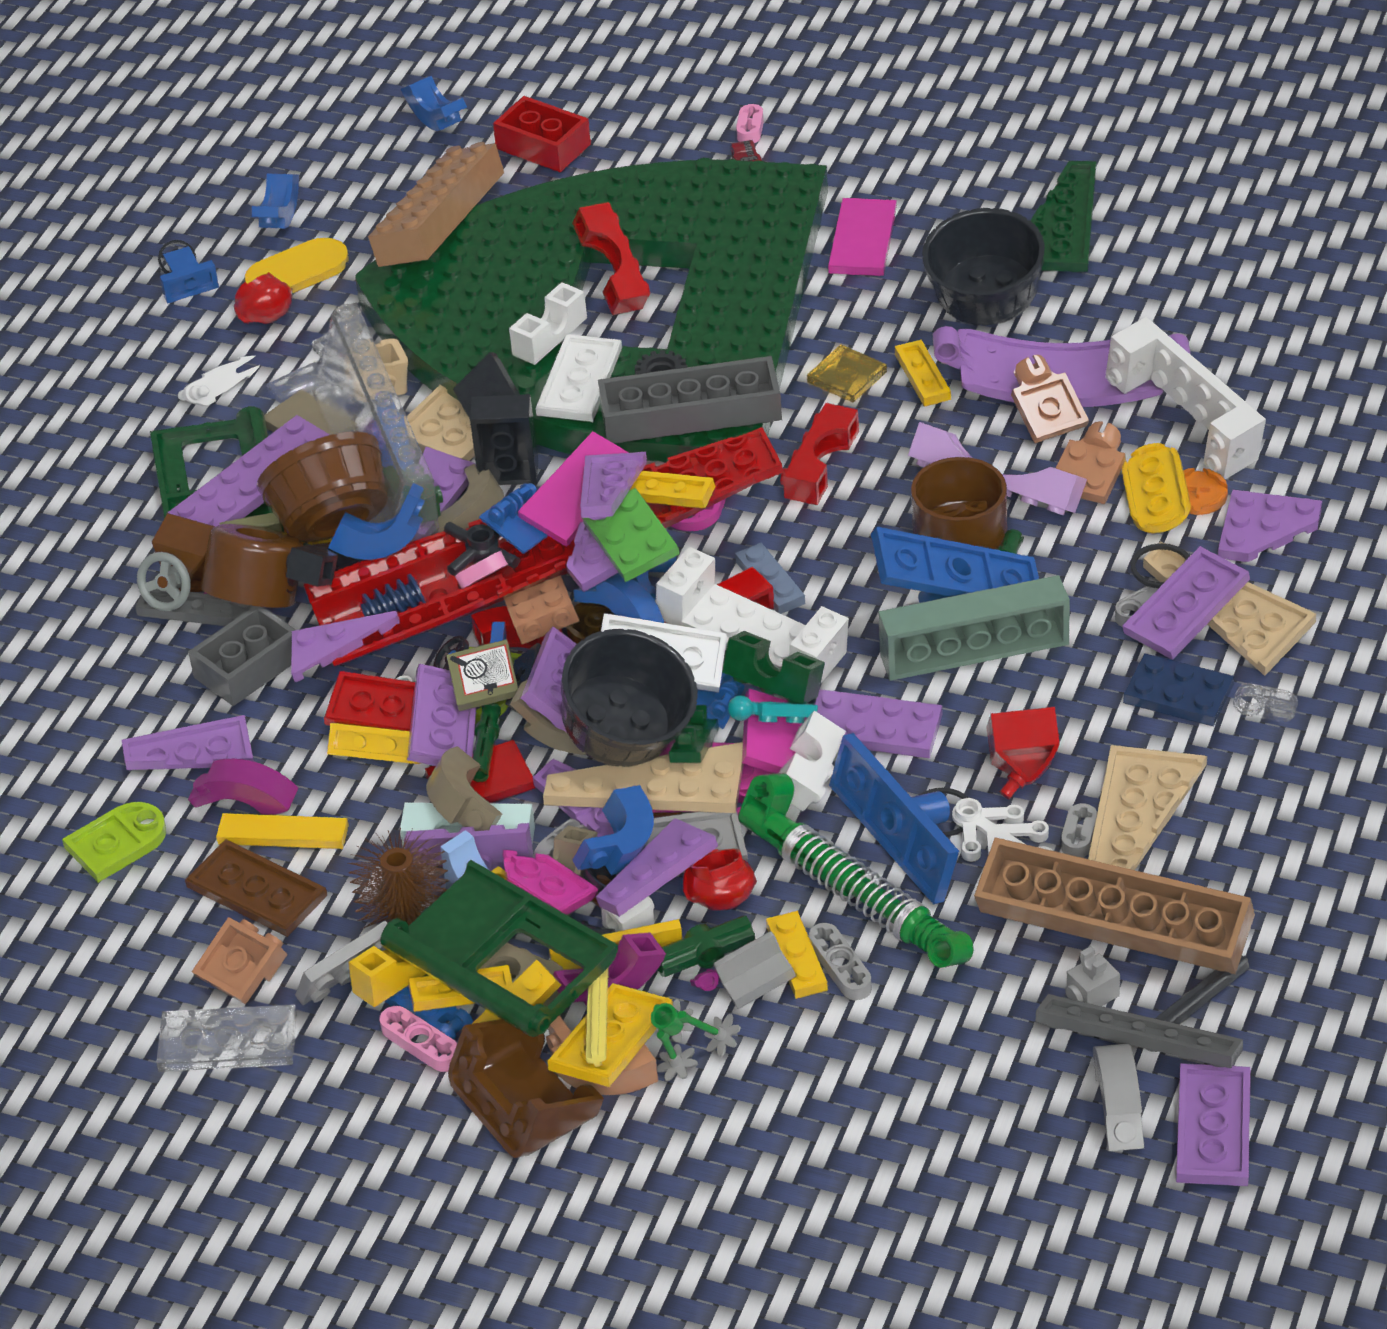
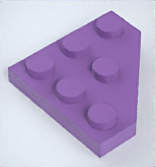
M1232 490L1219 543L1218 556L1226 560L1250 562L1258 558L1259 552L1268 548L1275 550L1292 542L1293 536L1304 531L1309 534L1317 530L1322 511V501Z
M580 522L574 540L575 547L572 556L568 558L566 567L569 575L585 592L615 575L618 571L587 529L584 522Z

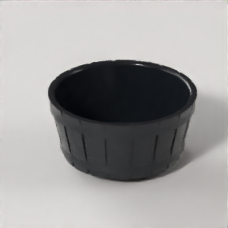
M977 208L955 214L937 225L936 229H933L928 235L926 243H924L922 259L927 277L935 289L938 302L949 315L968 324L993 325L1013 319V317L1024 312L1032 303L1038 290L1039 275L1044 263L1045 246L1041 232L1026 217L1000 208Z
M632 629L604 630V632L600 631L584 638V641L581 640L575 645L564 663L561 678V716L566 732L577 748L598 762L601 761L604 764L617 767H631L651 761L663 753L671 741L682 733L695 712L698 690L697 684L694 682L693 672L678 651L672 646H668V643L651 634L648 635L645 632Z

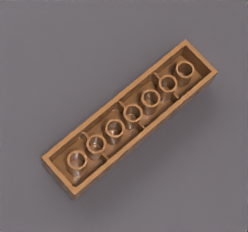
M478 142L467 148L453 146L445 151L446 153L436 160V164L426 171L425 176L416 182V185L406 193L407 195L401 201L396 203L397 206L386 214V218L378 223L373 232L368 236L378 267L429 259L505 173L495 143L485 145V142Z
M996 837L992 843L974 894L979 910L982 913L1218 971H1226L1235 975L1255 916L1250 897Z

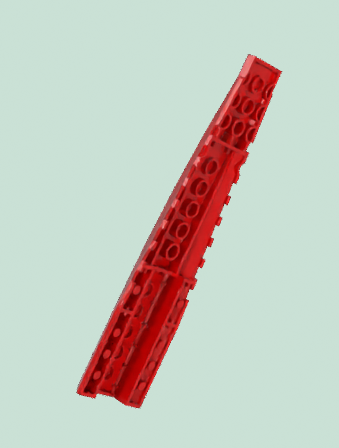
M763 427L736 438L730 437L669 457L667 463L656 466L655 462L645 465L642 470L713 478L716 487L706 508L758 482L784 473L782 463ZM646 502L664 528L706 509ZM481 519L468 523L469 528H466L465 530L468 531L471 527L475 525L487 524L484 523ZM444 531L412 541L398 552L387 557L363 560L335 571L331 585L318 587L307 583L303 585L319 626L365 617L360 606L362 604V594L366 593L372 600L374 599L373 589L377 588L384 595L385 584L388 583L395 590L396 580L400 579L407 585L408 574H411L417 580L426 603L420 602L419 606L414 608L408 607V610L401 613L397 612L400 623L393 626L391 630L382 635L378 631L362 639L364 645L343 657L333 660L334 667H337L501 602L504 598L536 586L546 580L567 574L566 564L569 556H572L575 538L566 547L548 536L523 554L501 536L498 539V547L520 558L519 565L516 568L506 565L480 581L462 589L455 576L448 572L447 566L466 551L465 543ZM473 562L469 563V564H468L464 569H462L461 571H463V570L469 568L470 566L474 565V563H473Z

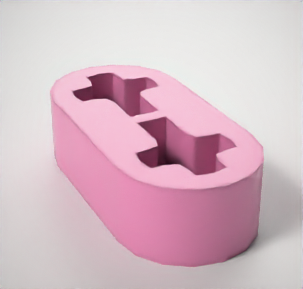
M748 104L740 109L736 125L737 140L739 142L753 140L754 143H757L760 140L764 123L763 108L761 106Z
M499 551L455 575V578L462 589L508 565L502 552Z

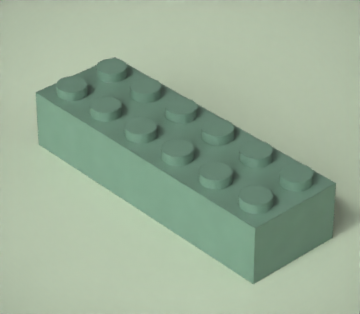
M1059 575L878 611L880 657L889 681L1069 645L1070 599Z

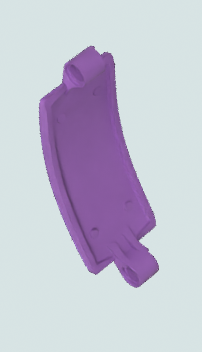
M948 326L938 328L933 333L935 358L944 364L960 369L962 388L987 397L1014 402L1011 393L1014 388L1019 387L1014 375L1016 364L1027 357L1034 364L1033 355L1043 356L1053 373H1066L1082 407L1133 402L1159 396L1163 393V390L1157 387L1151 379L1126 394L1109 383L1105 375L1111 340L1083 343H1044L1013 339L973 329H959L957 332L956 329ZM1183 334L1169 335L1170 338L1191 355L1189 340Z

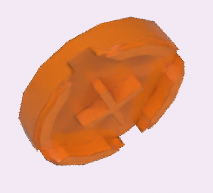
M1195 468L1184 470L1191 502L1189 514H1210L1219 510L1226 503L1228 485L1219 473L1203 468V471H1195Z

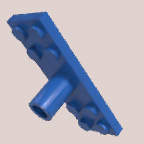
M876 527L871 533L881 584L920 591L918 594L919 603L1039 579L1034 557L882 527Z
M854 733L843 735L829 786L932 904L944 902L959 855V850L937 827V824L945 823L949 819L950 806L946 796L942 792L936 791L910 797Z

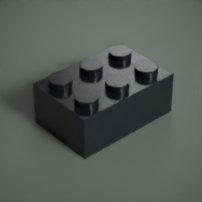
M530 394L472 397L470 425L476 467L479 472L489 469L499 485L537 484L538 453Z

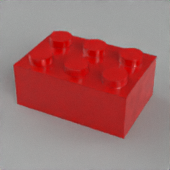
M527 96L520 98L493 123L495 144L498 150L558 172L563 171L591 145L588 118Z

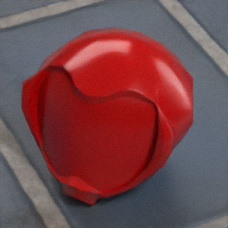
M268 272L255 278L250 283L244 282L235 295L234 311L238 319L244 323L259 322L269 324L283 317L291 307L293 289L287 283L280 281Z
M714 849L684 871L683 892L687 900L710 910H730L748 899L757 880L753 868L747 861L743 860L739 849Z

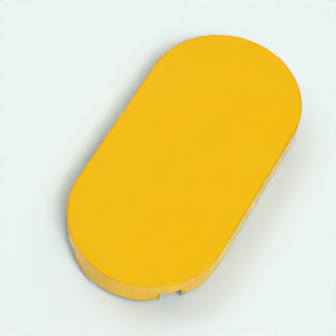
M333 238L312 239L254 263L246 271L245 282L248 284L255 278L270 272L280 281L287 283L293 289V293L341 273L346 267V262L349 260L348 250L341 241Z
M1152 443L1139 447L1132 452L1131 458L1128 462L1125 460L1122 466V475L1130 514L1135 526L1147 533H1161L1177 527L1187 518L1191 509L1184 470L1178 451L1173 447H1165V444Z

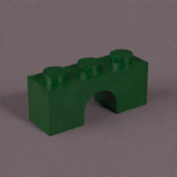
M742 631L729 638L722 673L732 676L734 681L750 683L759 687L760 691L767 694H778L785 697L792 704H805L818 697L825 662L796 652L784 658L781 669H778L769 658L770 640L747 631Z

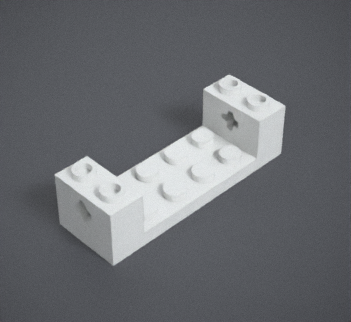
M1145 317L1111 336L1105 378L1124 394L1151 379L1157 387L1172 397L1175 403L1181 405L1196 421L1202 423L1209 430L1203 461L1208 469L1219 473L1224 479H1227L1258 460L1266 419L1151 320Z
M688 547L656 583V604L660 609L664 622L727 633L725 650L727 649L730 637L742 631H747L771 641L769 658L778 669H781L784 658L796 652L825 662L821 683L847 652L849 618L822 606L806 625L716 585L715 558L692 547Z

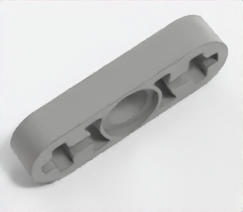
M819 923L813 926L809 932V939L815 954L842 994L850 1000H862L868 997L872 990L871 974L839 930L829 923ZM830 940V948L828 949L826 941ZM838 957H844L849 960L847 964L842 966L834 965L831 961ZM851 974H852V977H853V979H854V981H855V982H853V983H851V981H850V975H851Z

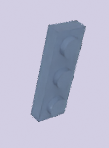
M762 543L735 553L736 563L743 571L753 566L773 586L774 609L777 613L782 614L806 604L805 594Z

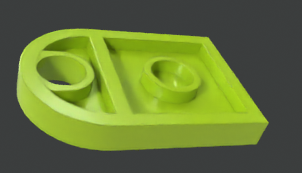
M131 802L114 808L62 839L64 848L99 883L156 849L166 836V824L162 812L154 805L145 802ZM153 819L149 824H140L143 820Z

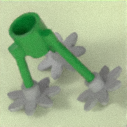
M678 999L673 1002V1006L668 1003L656 1004L651 1013V1022L658 1029L657 1038L662 1041L667 1051L659 1054L664 1062L657 1066V1072H666L664 1077L666 1081L672 1080L676 1072L682 1079H686L687 1071L685 1068H694L698 1065L696 1060L690 1059L695 1053L694 1048H689L682 1052L679 1044H676L673 1048L669 1037L673 1036L674 1040L680 1043L682 1040L681 1031L691 1032L694 1030L693 1026L706 1031L704 1035L712 1039L707 1046V1052H712L717 1048L718 1055L722 1057L726 1052V1046L735 1048L737 1043L732 1036L737 1034L741 1027L739 1025H732L733 1015L728 1014L723 1022L719 1017L715 1016L713 1020L714 1026H711L692 1017L693 1010L690 1008L680 1011L681 1005Z

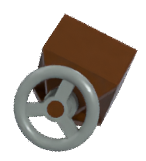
M167 513L152 540L155 553L150 554L142 561L137 572L139 592L151 607L160 611H173L185 603L190 592H202L200 586L210 531L215 526ZM159 561L160 574L155 577V580L146 582L148 568L153 563ZM155 589L166 591L174 600L171 602H161L154 598L149 591Z

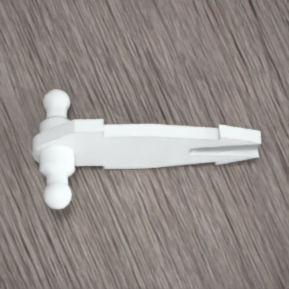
M255 356L238 357V361L215 367L201 374L202 378L188 384L184 390L178 393V398L181 401H187L192 404L208 406L216 402V396L228 391L245 377L250 378L260 365L236 373L238 367Z

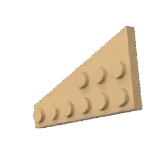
M1153 550L1143 558V567L1159 582H1165L1186 560L1180 554L1173 551ZM1247 582L1207 625L1265 676L1316 623V613Z
M743 742L711 747L701 763H670L669 755H663L631 767L603 765L547 775L543 794L544 805L603 808L613 790L640 785L651 804L652 810L736 813L743 770Z
M1111 745L1088 859L1135 870L1206 767L1207 756Z

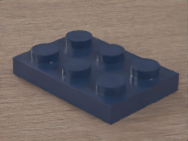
M1144 653L1124 692L1123 703L1214 727L1234 685V676Z

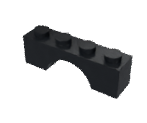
M331 542L292 547L286 559V577L317 587L331 585L335 571L363 560L347 557L329 549L328 547Z

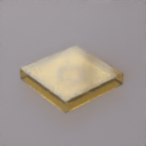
M840 344L807 374V382L854 403L887 373V364Z

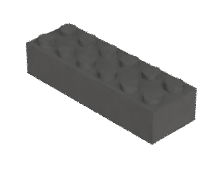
M772 356L598 380L606 439L612 443L782 420L781 395Z

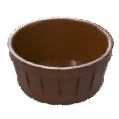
M366 432L336 433L304 443L283 454L276 461H273L261 473L257 481L259 493L282 524L284 531L301 542L333 539L345 512L369 522L384 509L388 501V489L385 483L379 442L374 435Z

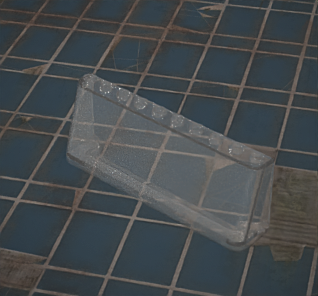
M357 302L343 304L332 312L313 390L314 400L325 427L330 435L352 431L366 432L374 435L379 442L385 483L388 489V501L384 509L369 521L370 523H381L392 519L400 511L412 484L415 483L424 488L420 498L425 500L418 514L423 520L410 542L439 533L435 486L432 474Z

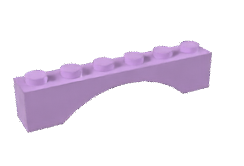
M919 422L908 456L917 459L916 465L922 467L950 457L972 458L964 449L956 434ZM1053 467L1024 475L1002 474L1006 481L1008 497H1011L1012 492L1021 494L1020 501L1037 506L1039 501L1047 503V510L1063 516L1065 510L1073 513L1076 512L1087 481L1085 478Z

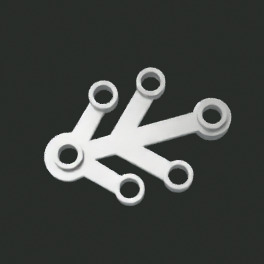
M964 798L957 802L952 811L953 821L963 827L964 842L961 847V856L966 861L973 862L981 857V844L976 841V828L987 835L988 855L995 837L1022 844L1025 843L1014 836H1029L1032 841L1038 843L1048 839V824L1044 821L1023 823L1024 809L1019 805L982 808L977 800ZM1004 819L1006 824H994L990 820ZM1040 846V847H1039V848H1043V849H1047V850L1053 851V850H1052L1051 848H1049V847H1045V846Z

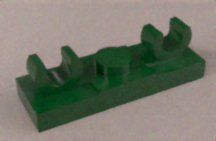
M696 705L692 718L682 733L676 737L669 751L670 763L702 762L719 730L718 719H707V705Z

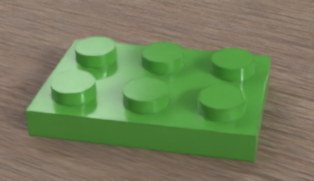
M636 488L627 493L613 516H608L602 520L582 518L587 529L625 582L680 554L677 544Z

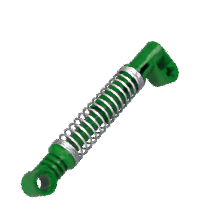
M775 773L759 775L753 778L738 816L739 822L778 849L779 855L789 864H795L797 869H803L805 875H810L812 880H818V883L825 885L827 890H833L834 895L840 896L842 901H848L850 906H856L857 911H863L865 917H871L873 922H879L880 927H886L888 933H893L898 940L906 944L913 943L918 948H921L927 953L934 966L943 968L965 964L970 961L973 956L974 947L967 933L953 931L931 916L930 910L916 899H912L909 894L904 893L900 888H896L893 883H889L886 878L873 872L870 867H865L862 862L850 856L848 852L843 851L839 846H835L832 841H828L825 836H821L809 825L801 822L796 823L786 816L795 791L794 783L787 774ZM879 880V886L874 882ZM887 886V890H884L881 887ZM856 897V903H851L850 899ZM861 902L864 903L863 909L858 907V904ZM869 907L872 909L871 914L866 913V909ZM879 913V919H874L873 915ZM884 918L887 919L886 925L881 923V920ZM893 923V930H890L889 925Z

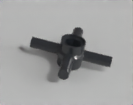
M452 522L446 523L444 532L464 542L466 551L447 566V570L451 575L455 576L469 563L473 562L476 564L499 551L502 552L508 566L516 568L519 565L520 558L498 547V539L501 536L488 525H475L467 531Z

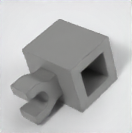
M1092 946L1081 951V964L1067 971V987L1065 992L1068 999L1103 1006L1119 997L1120 973L1100 953L1095 955V949Z

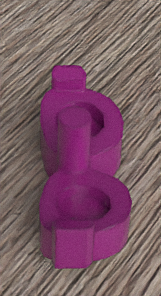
M707 969L706 972H702L696 975L694 979H691L690 983L701 990L711 991L717 987L719 976L716 969Z

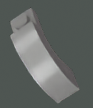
M1129 1044L1093 1047L1095 1078L1099 1082L1102 1094L1108 1151L1144 1148L1141 1121L1142 1107L1137 1070L1131 1046Z

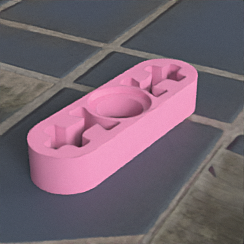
M391 1006L381 1013L380 1025L382 1034L433 1069L440 1072H448L457 1046L455 1040L404 1007ZM419 1034L429 1037L423 1043L411 1041L414 1036Z

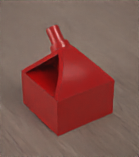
M1055 707L990 714L986 729L991 765L1007 773V778L1009 779L999 791L1000 794L1010 800L1018 788L1022 789L1025 785L1032 784L1038 780L1051 765L1060 745Z

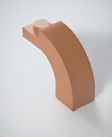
M560 1015L550 1024L548 1028L549 1035L546 1036V1041L552 1055L571 1033ZM645 1044L610 1087L557 1073L569 1085L577 1088L580 1085L589 1084L601 1095L631 1093L658 1082L656 1059Z

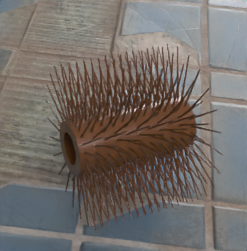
M396 835V848H393L390 837L389 841L392 849L386 847V852L373 842L372 845L378 848L383 853L382 855L374 851L372 852L367 848L359 847L369 851L378 858L354 855L371 861L361 863H374L376 865L347 863L364 867V869L355 870L356 872L368 873L356 874L354 871L348 872L349 874L361 876L350 881V883L361 885L352 893L363 895L353 902L365 904L355 912H361V909L363 912H370L357 921L377 917L370 923L373 925L378 923L376 922L378 920L390 922L393 919L399 918L404 920L409 926L420 916L421 911L427 908L426 906L433 904L434 902L429 901L437 900L443 894L442 891L436 889H442L445 892L447 889L440 886L450 881L439 878L448 870L436 868L447 862V860H432L439 856L441 852L425 855L437 845L425 849L426 851L421 853V856L417 855L415 857L413 856L420 853L417 851L427 841L411 852L409 850L413 846L412 843L409 848L404 849L409 836L407 840L405 838L403 848H399V841L397 848ZM424 856H428V857H425V858H428V859H426V860H422L421 858L424 857ZM428 863H434V864H436V865L429 866V865H426V864H428ZM377 912H381V913H378V914H380L379 916H375V917L370 916V915L375 914V913H377Z

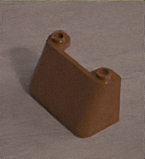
M502 1019L464 1025L449 1065L448 1077L450 1085L509 1155L514 1158L529 1156L598 1115L604 1098L592 1085H580L573 1095L555 1073L548 1070L547 1064L540 1058L545 1043L544 1033L536 1037H530Z

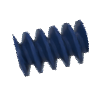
M408 574L407 585L400 579H397L395 590L388 583L384 585V595L377 588L373 589L374 599L372 600L366 593L362 594V604L360 606L366 617L392 611H399L401 613L408 610V607L414 608L419 606L420 602L424 604L426 601L417 580L411 574Z

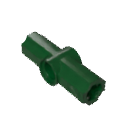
M740 916L712 928L706 924L692 927L687 931L684 939L662 947L666 955L657 970L662 977H667L695 965L706 969L713 967L716 961L724 957V954L756 940L751 922L747 916Z

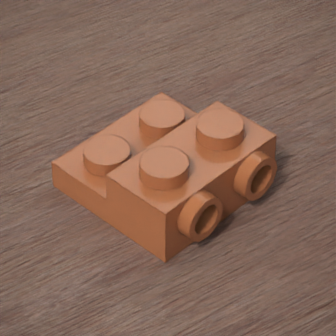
M561 575L504 598L522 644L546 635L552 627L559 630L579 622Z
M228 917L191 972L196 977L246 1005L263 979L270 982L288 954L281 948L284 943L274 935L267 933L264 937L258 934L259 929L247 920L242 919L239 923Z

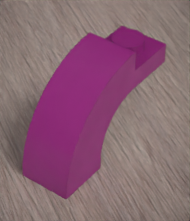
M220 759L213 761L208 774L204 773L194 781L193 790L188 801L197 808L219 800L232 799L252 806L262 815H276L289 811L298 787L283 774L266 765L244 759Z
M650 932L622 935L618 944L617 956L608 967V988L614 983L638 990L656 972L666 953ZM584 969L554 971L553 976L561 984L557 989L558 993L560 994ZM588 988L573 1003L584 1002L587 1006Z

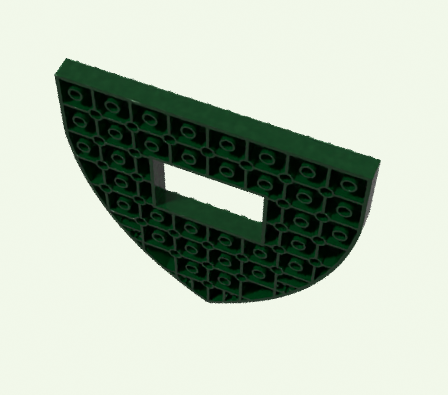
M700 158L698 160L657 162L610 168L531 186L475 206L428 260L378 267L376 260L368 264L355 275L359 304L381 340L397 339L408 358V371L432 391L441 385L447 389L449 395L457 400L458 398L453 388L489 352L497 353L519 394H530L536 444L571 455L592 431L606 439L601 405L598 407L593 422L537 416V403L564 339L534 365L512 355L509 328L526 313L541 319L545 311L544 297L561 282L583 290L591 263L611 264L609 259L600 251L582 246L572 224L579 208L609 202L613 212L618 215L620 228L623 234L627 236L629 248L633 257L637 259L639 266L689 269L667 349L622 346L610 378L635 375L637 360H642L644 354L650 356L651 351H655L656 354H660V350H665V354H668L669 351H674L675 356L679 353L682 355V359L685 358L687 367L772 356L780 389L828 194L827 165ZM771 422L614 444L629 453L646 452L647 461L667 463L669 457L730 437L736 438L763 427L768 437Z

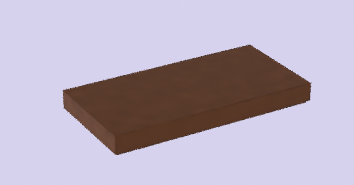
M227 839L185 879L187 888L286 937L328 896L326 887Z

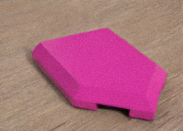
M503 850L506 880L566 915L592 901L598 893L597 887L549 855L535 854L533 858L517 856V851Z

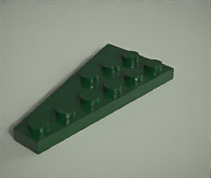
M1069 161L1059 175L1055 188L1048 192L1045 203L1039 206L1030 220L1039 229L1044 240V263L1041 271L1088 272L1096 161Z

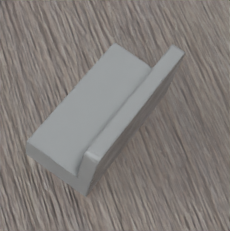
M772 932L764 934L714 963L721 983L737 1009L796 977L792 966L782 953Z

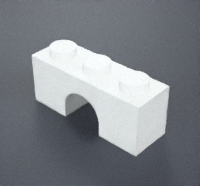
M561 282L544 297L545 311L541 319L526 313L509 328L512 355L534 365L538 363L565 338L566 334H570L587 319L584 291Z
M816 711L799 727L790 747L796 753L779 772L787 774L792 779L795 791L791 804L802 811L811 802L817 804L824 795L826 787L823 784L833 774L834 765H832V762L837 758L842 737L846 732Z

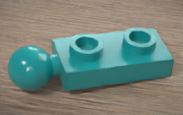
M742 695L732 698L728 704L730 716L738 721H744L751 715H758V721L777 722V716L786 717V722L804 723L805 717H809L814 711L817 712L818 705L758 702L751 701L748 697Z

